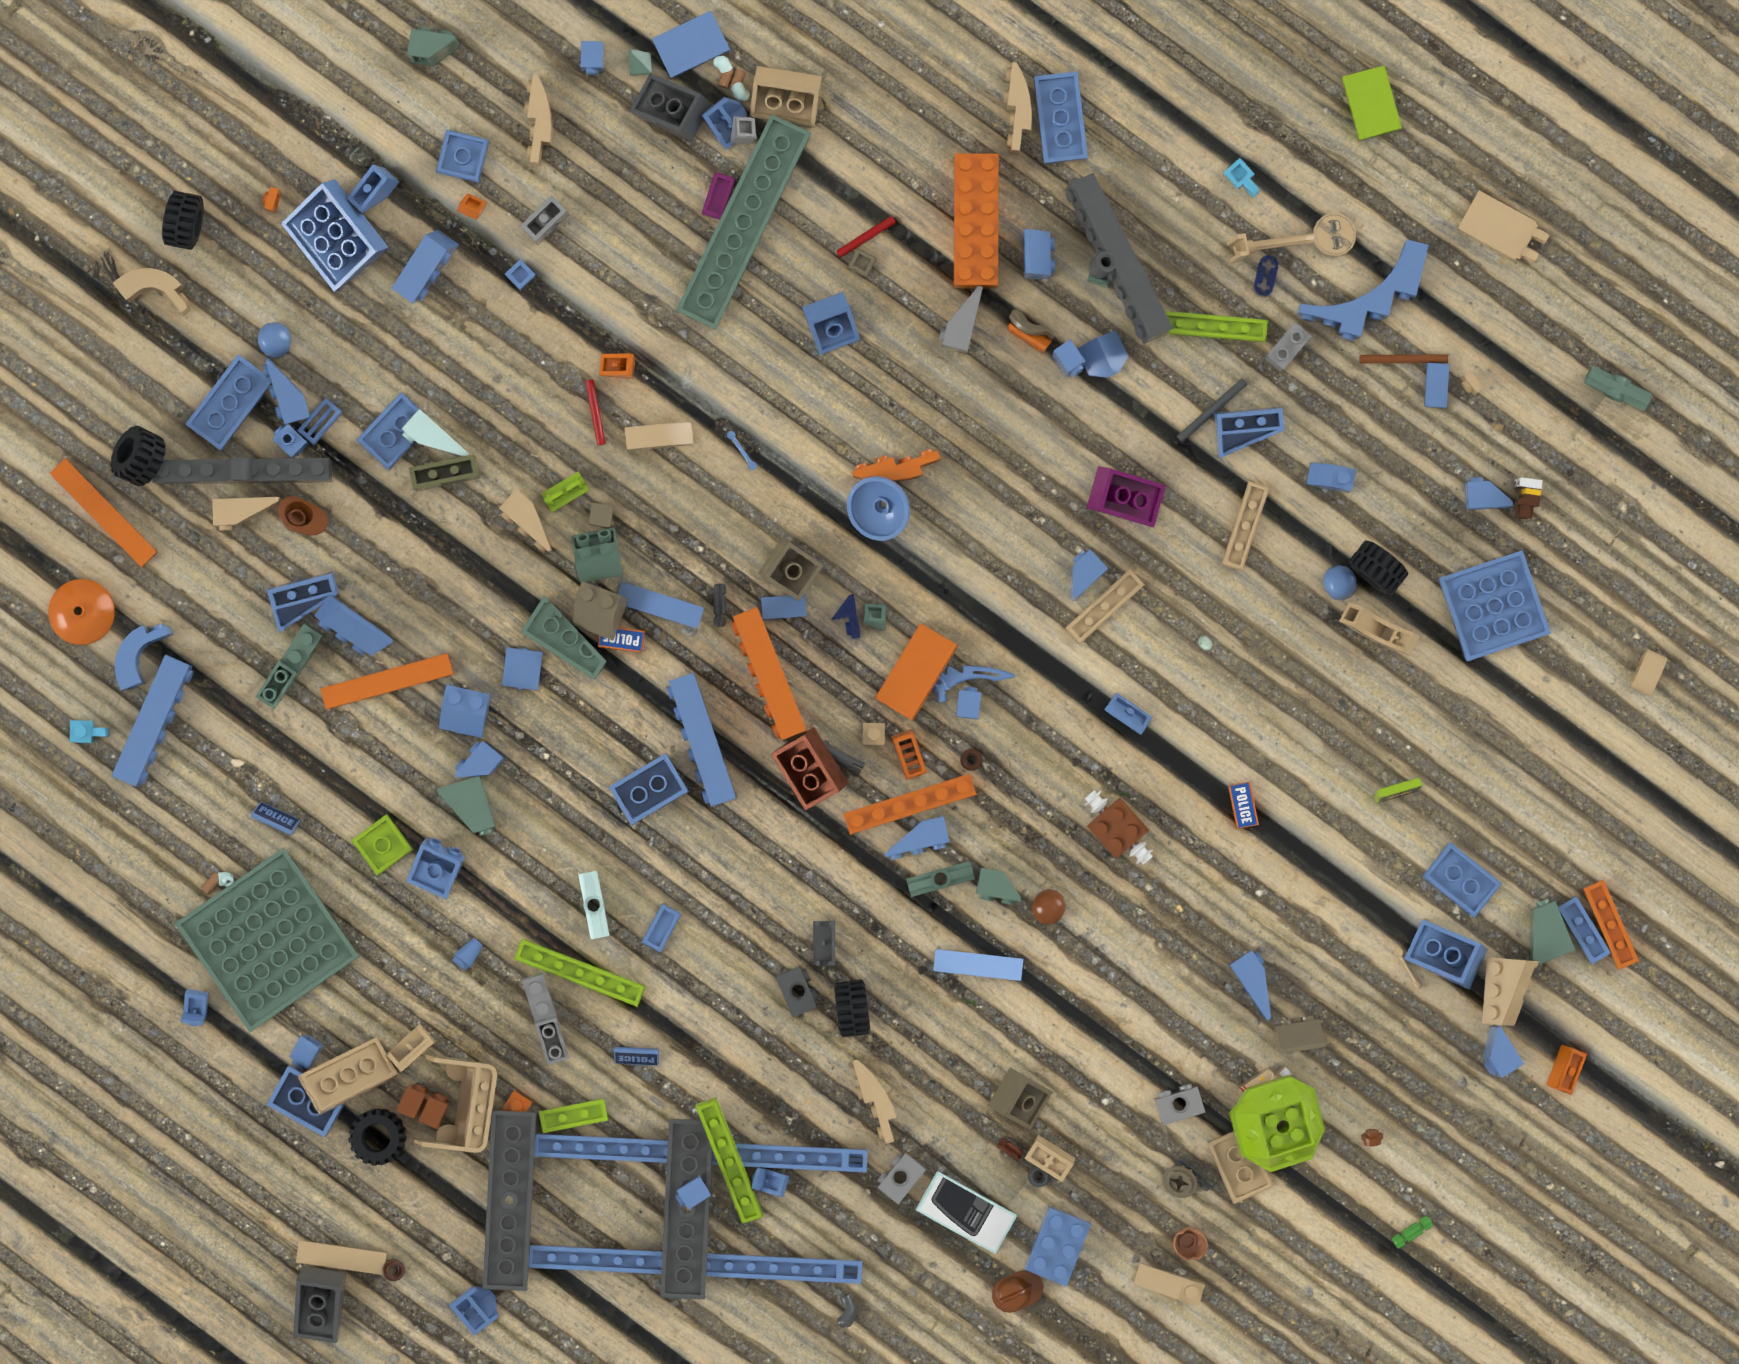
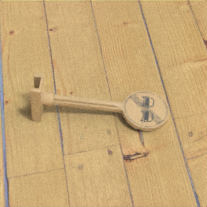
M1330 213L1322 216L1316 222L1311 234L1253 242V240H1247L1246 233L1237 234L1226 243L1227 246H1234L1235 256L1229 259L1230 263L1240 262L1249 256V253H1254L1257 250L1315 243L1316 247L1325 255L1338 257L1346 254L1353 247L1356 240V231L1353 223L1346 216L1339 213Z

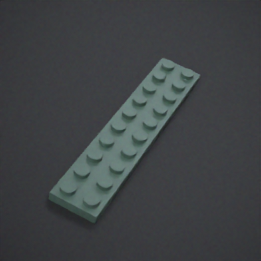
M771 114L676 312L714 330L717 329L807 144L811 132Z

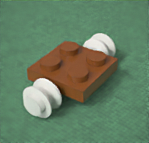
M1095 790L1092 791L1085 798L1087 802L1084 805L1090 804L1092 807L1091 813L1100 811V815L1090 822L1087 827L1115 859L1128 848H1131L1130 857L1135 856L1138 859L1136 864L1141 862L1144 865L1153 857L1150 854L1153 849L1147 850L1145 848L1147 842L1138 843L1137 841L1149 829L1121 797L1107 808L1105 805L1108 798L1102 799L1100 797L1101 790L1098 793Z

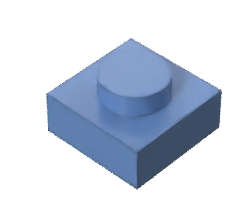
M521 259L505 273L520 291L536 277L535 273Z

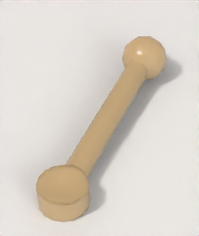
M1396 948L1394 955L1400 958L1414 982V988L1420 989L1422 983L1417 980L1404 959L1403 950Z

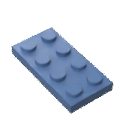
M1078 71L1034 76L1044 164L1088 159Z
M238 354L186 422V425L222 451L268 391L269 386L272 385L271 378H266L262 371Z

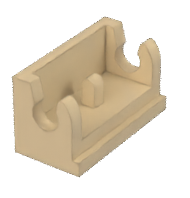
M419 1024L387 1053V1056L399 1071L403 1072L427 1051L436 1040Z
M1037 1135L1024 1158L1063 1182L1075 1161V1157L1040 1135Z

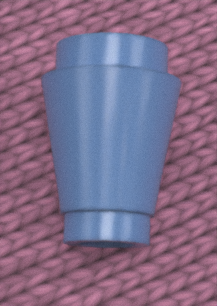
M472 938L471 941L453 954L455 957L452 961L462 970L466 971L468 967H472L483 945L475 938Z

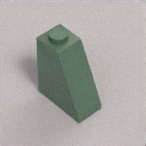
M481 776L437 789L439 795L473 833L479 832L480 836L492 833L491 828L496 827V823Z
M1547 898L1536 902L1537 907L1531 909L1529 960L1539 961L1538 965L1575 951V948L1556 901L1549 902Z

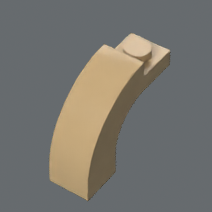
M153 268L136 269L122 275L113 282L114 286L129 303L144 292L157 290L164 292L183 315L191 311L188 306L191 302L183 292L178 294L185 287L164 271Z
M1351 602L1348 603L1340 619L1341 623L1366 638L1397 653L1401 652L1408 656L1411 655L1420 638L1416 633L1391 624L1366 608Z

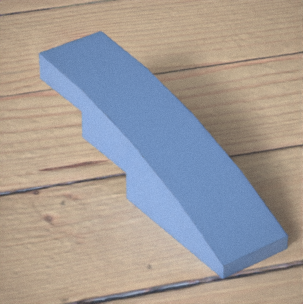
M621 582L618 591L619 595L629 599L626 606L628 608L696 629L699 627L704 607Z

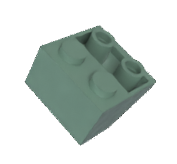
M420 26L417 29H411L407 55L412 63L435 66L459 48L455 35L446 30H439V33L430 32V28Z
M615 527L572 536L575 565L580 583L582 581L591 582L623 575Z
M980 868L975 893L980 895L979 899L993 901L994 897L1002 898L1001 903L1015 905L1016 901L1021 902V896L1003 871Z

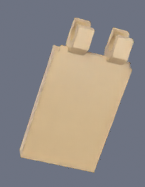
M1480 190L1477 192L1457 228L1458 231L1513 261L1516 258L1519 260L1522 258L1532 264L1536 261L1539 254L1530 248H1526L1528 243L1533 239L1544 245L1550 236L1546 232L1537 229L1538 225L1535 220Z

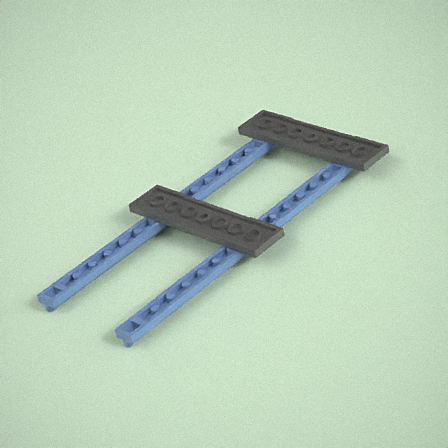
M492 1110L482 1289L527 1291L529 1268L661 1274L660 1297L705 1300L706 1276L861 1284L862 1261L707 1253L710 1197L692 1207L690 1213L683 1211V1207H681L675 1197L678 1195L677 1188L700 1175L710 1191L712 1165H718L701 1120L669 1118L668 1140L536 1134L537 1112ZM735 1143L744 1167L867 1172L868 1150ZM534 1156L667 1163L663 1251L530 1245ZM849 1162H863V1164L849 1163ZM508 1196H511L514 1199V1202L511 1205H508L505 1202V1199ZM844 1273H857V1275H850Z

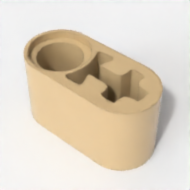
M1646 649L1629 686L1650 696L1663 672L1667 658Z

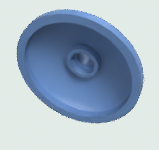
M870 476L859 481L851 489L847 499V512L851 523L862 535L873 540L884 541L898 536L905 529L910 518V505L905 492L897 483L885 477ZM881 501L886 503V507L882 505Z

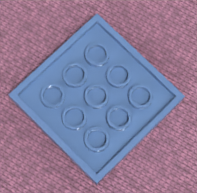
M1523 550L1438 578L1466 662L1551 634Z

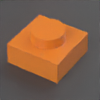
M270 187L269 192H265L262 204H264L266 211L276 212L282 194L279 189Z
M467 193L460 202L457 211L477 220L485 209L487 202Z
M514 1090L502 1110L527 1112L533 1102Z

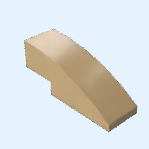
M691 422L625 428L628 451L694 444Z

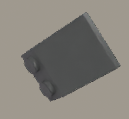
M649 74L629 111L678 138L692 142L704 120L701 114L707 111L712 104L698 92Z
M302 1267L296 1280L293 1337L337 1343L345 1295L346 1273Z

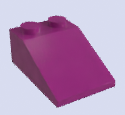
M1098 466L1086 508L1154 528L1166 485L1112 468Z

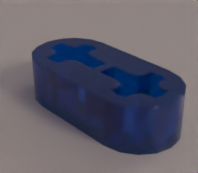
M1272 255L1263 256L1258 263L1253 290L1259 297L1270 295L1274 288L1278 261ZM1270 260L1274 268H1270L1267 275L1264 274L1266 267L1262 266V263ZM1263 278H1267L1266 286L1269 289H1266L1265 292H1260L1261 288L1257 287V285L1263 282Z

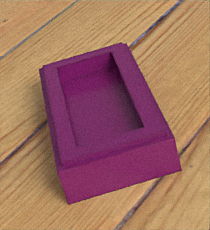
M717 172L714 173L702 215L718 220L721 219L730 200L736 178Z

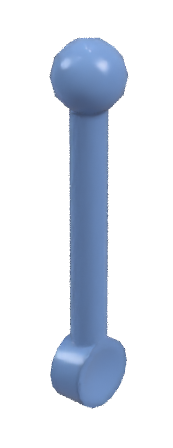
M729 431L727 437L732 439L748 463V468L755 470L757 464L751 461L735 437V432Z

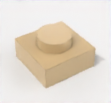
M1472 371L1461 377L1463 380L1461 384L1468 393L1472 392L1475 395L1484 388Z
M863 723V745H885V723Z

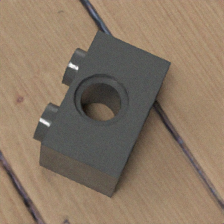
M800 966L775 976L792 1017L817 1007L816 1002L820 1000L815 989L810 990L807 982L811 980L806 969L801 970ZM797 984L802 985L805 989L804 995L801 997L794 996L792 993L793 986Z

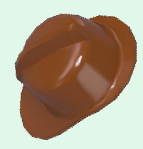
M296 496L286 497L279 503L277 508L278 516L287 530L308 536H315L326 530L328 517L319 507Z
M1027 1270L1018 1271L1005 1277L993 1287V1303L998 1309L1008 1313L1028 1307L1038 1301L1043 1294L1044 1286L1042 1279L1039 1275Z

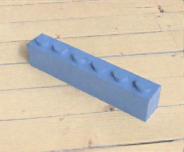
M164 656L111 775L112 777L135 787H140L141 784L144 785L149 775V772H146L148 766L155 762L158 754L156 748L159 743H163L167 732L164 730L167 724H171L176 712L173 711L176 703L180 704L185 693L182 691L185 683L190 682L193 676V671H191L193 666L171 656Z
M691 673L670 680V686L666 688L670 700L675 699L677 707L673 709L677 721L682 720L684 728L680 730L684 741L689 740L691 749H688V754L691 762L696 761L698 770H695L698 783L703 782L705 791H702L705 804L710 803V806L713 807L737 799L695 674Z

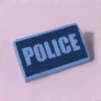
M260 802L251 814L252 818L289 835L295 833L300 822L298 818L263 802Z
M616 1046L614 1048V1062L616 1064L657 1066L659 1064V1050L656 1048Z

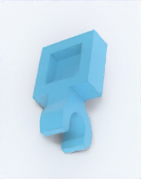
M1241 158L1223 172L1237 190L1243 186L1252 198L1259 193L1260 189L1251 180L1255 174Z
M70 720L69 742L93 743L94 737H109V728L94 727V721Z

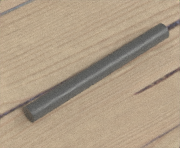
M1241 378L1176 436L1177 439L1183 443L1210 419L1214 413L1247 386V383Z

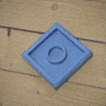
M446 129L436 173L479 183L489 140Z

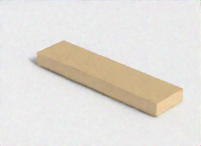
M1248 481L1221 565L1243 571L1270 487Z
M1129 569L1065 629L1081 644L1145 584Z
M299 1240L296 1263L383 1275L382 1269L388 1252Z

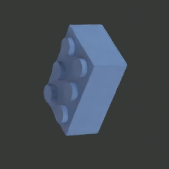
M666 753L609 786L630 825L636 824L689 792Z
M289 1065L266 1105L323 1137L328 1136L346 1102L319 1115L298 1079V1076L304 1073V1071L294 1065Z
M1048 1206L1024 1266L1025 1270L1067 1286L1091 1223Z

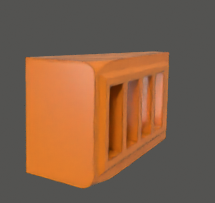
M912 729L891 736L906 780L927 773ZM910 738V742L899 745V742ZM910 747L914 748V750L902 754V750ZM916 755L917 759L905 762L904 759ZM916 764L920 765L919 768L908 771L907 767Z

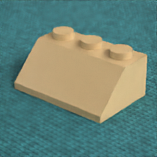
M757 66L753 83L750 117L769 120L771 114L792 124L815 127L822 76Z

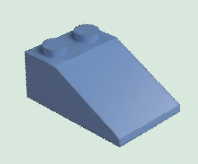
M1422 919L1404 959L1444 979L1470 989L1488 949L1481 943Z

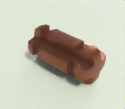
M1001 1138L997 1144L998 1149L1001 1148L1010 1157H1015V1160H1019L1024 1153L1022 1149L1019 1150L1010 1141H1005V1138Z

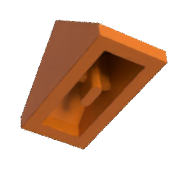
M601 354L599 376L633 379L636 359L634 354Z

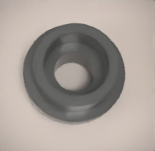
M1033 1166L1028 1172V1180L1035 1187H1043L1049 1182L1050 1174L1037 1166ZM1041 1172L1043 1178L1036 1180L1035 1173Z

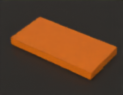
M920 623L875 699L913 721L958 648V645Z

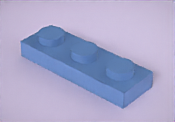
M1576 896L1558 906L1563 920L1590 964L1596 963L1611 953Z

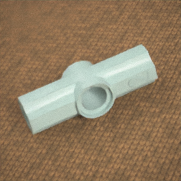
M598 872L578 874L590 938L596 939L610 936ZM591 899L599 901L600 908L597 911L589 909L588 903Z

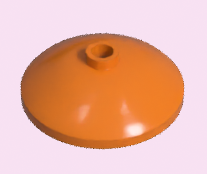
M77 579L63 584L56 590L49 603L48 616L53 630L60 638L71 644L88 645L99 641L109 632L115 618V607L112 597L103 586L91 580ZM78 607L82 608V613L80 615H76L75 610Z

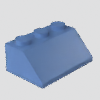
M330 594L314 615L320 620L319 626L328 632L330 629H333L337 632L335 637L345 644L347 641L353 643L352 648L361 655L366 652L373 656L393 641L382 630Z

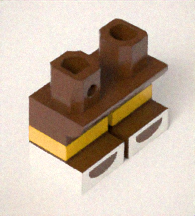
M1523 477L1514 479L1513 488L1520 489L1519 498L1513 501V506H1516L1514 518H1532L1533 508L1539 507L1543 480Z

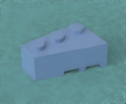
M439 230L426 234L391 289L412 304L419 300L423 301L429 292V286L438 279L440 271L448 263L459 244Z
M1281 407L1214 413L1217 454L1219 458L1284 431L1283 408Z
M334 571L271 587L267 590L278 632L280 633L321 606L329 594L335 597L339 593Z

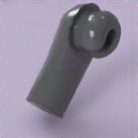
M847 1294L840 1298L845 1309L842 1316L837 1319V1323L841 1328L850 1327L857 1314V1309L851 1295Z

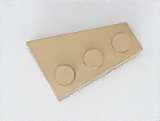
M1487 957L1482 1023L1515 1026L1524 1002L1525 991L1527 987H1530V978L1534 968H1537L1539 961Z

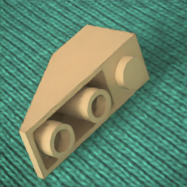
M516 488L500 506L499 509L503 512L500 516L510 524L514 521L520 527L517 530L526 538L530 535L535 539L534 545L543 553L545 550L551 553L552 548L535 504Z

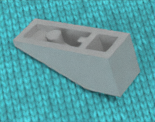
M978 286L947 323L946 329H941L939 341L943 342V348L968 353L983 289L982 286Z

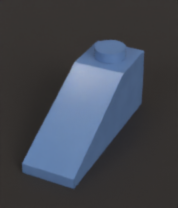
M1249 950L1228 965L1265 1020H1269L1271 1012L1265 969L1262 966L1264 960L1258 951L1254 953L1252 950Z

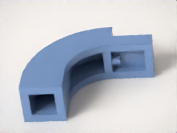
M159 624L152 627L151 632H149L147 626L143 625L133 630L123 640L115 658V675L121 691H127L145 684L139 668L141 653L148 645L174 635L170 626Z

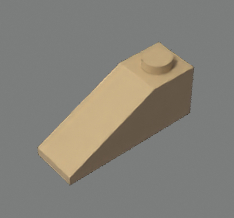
M280 497L212 499L213 526L219 527V531H231L232 527L240 526L279 505L282 499Z
M1139 1263L1133 1285L1197 1306L1200 1304L1205 1284L1201 1281Z

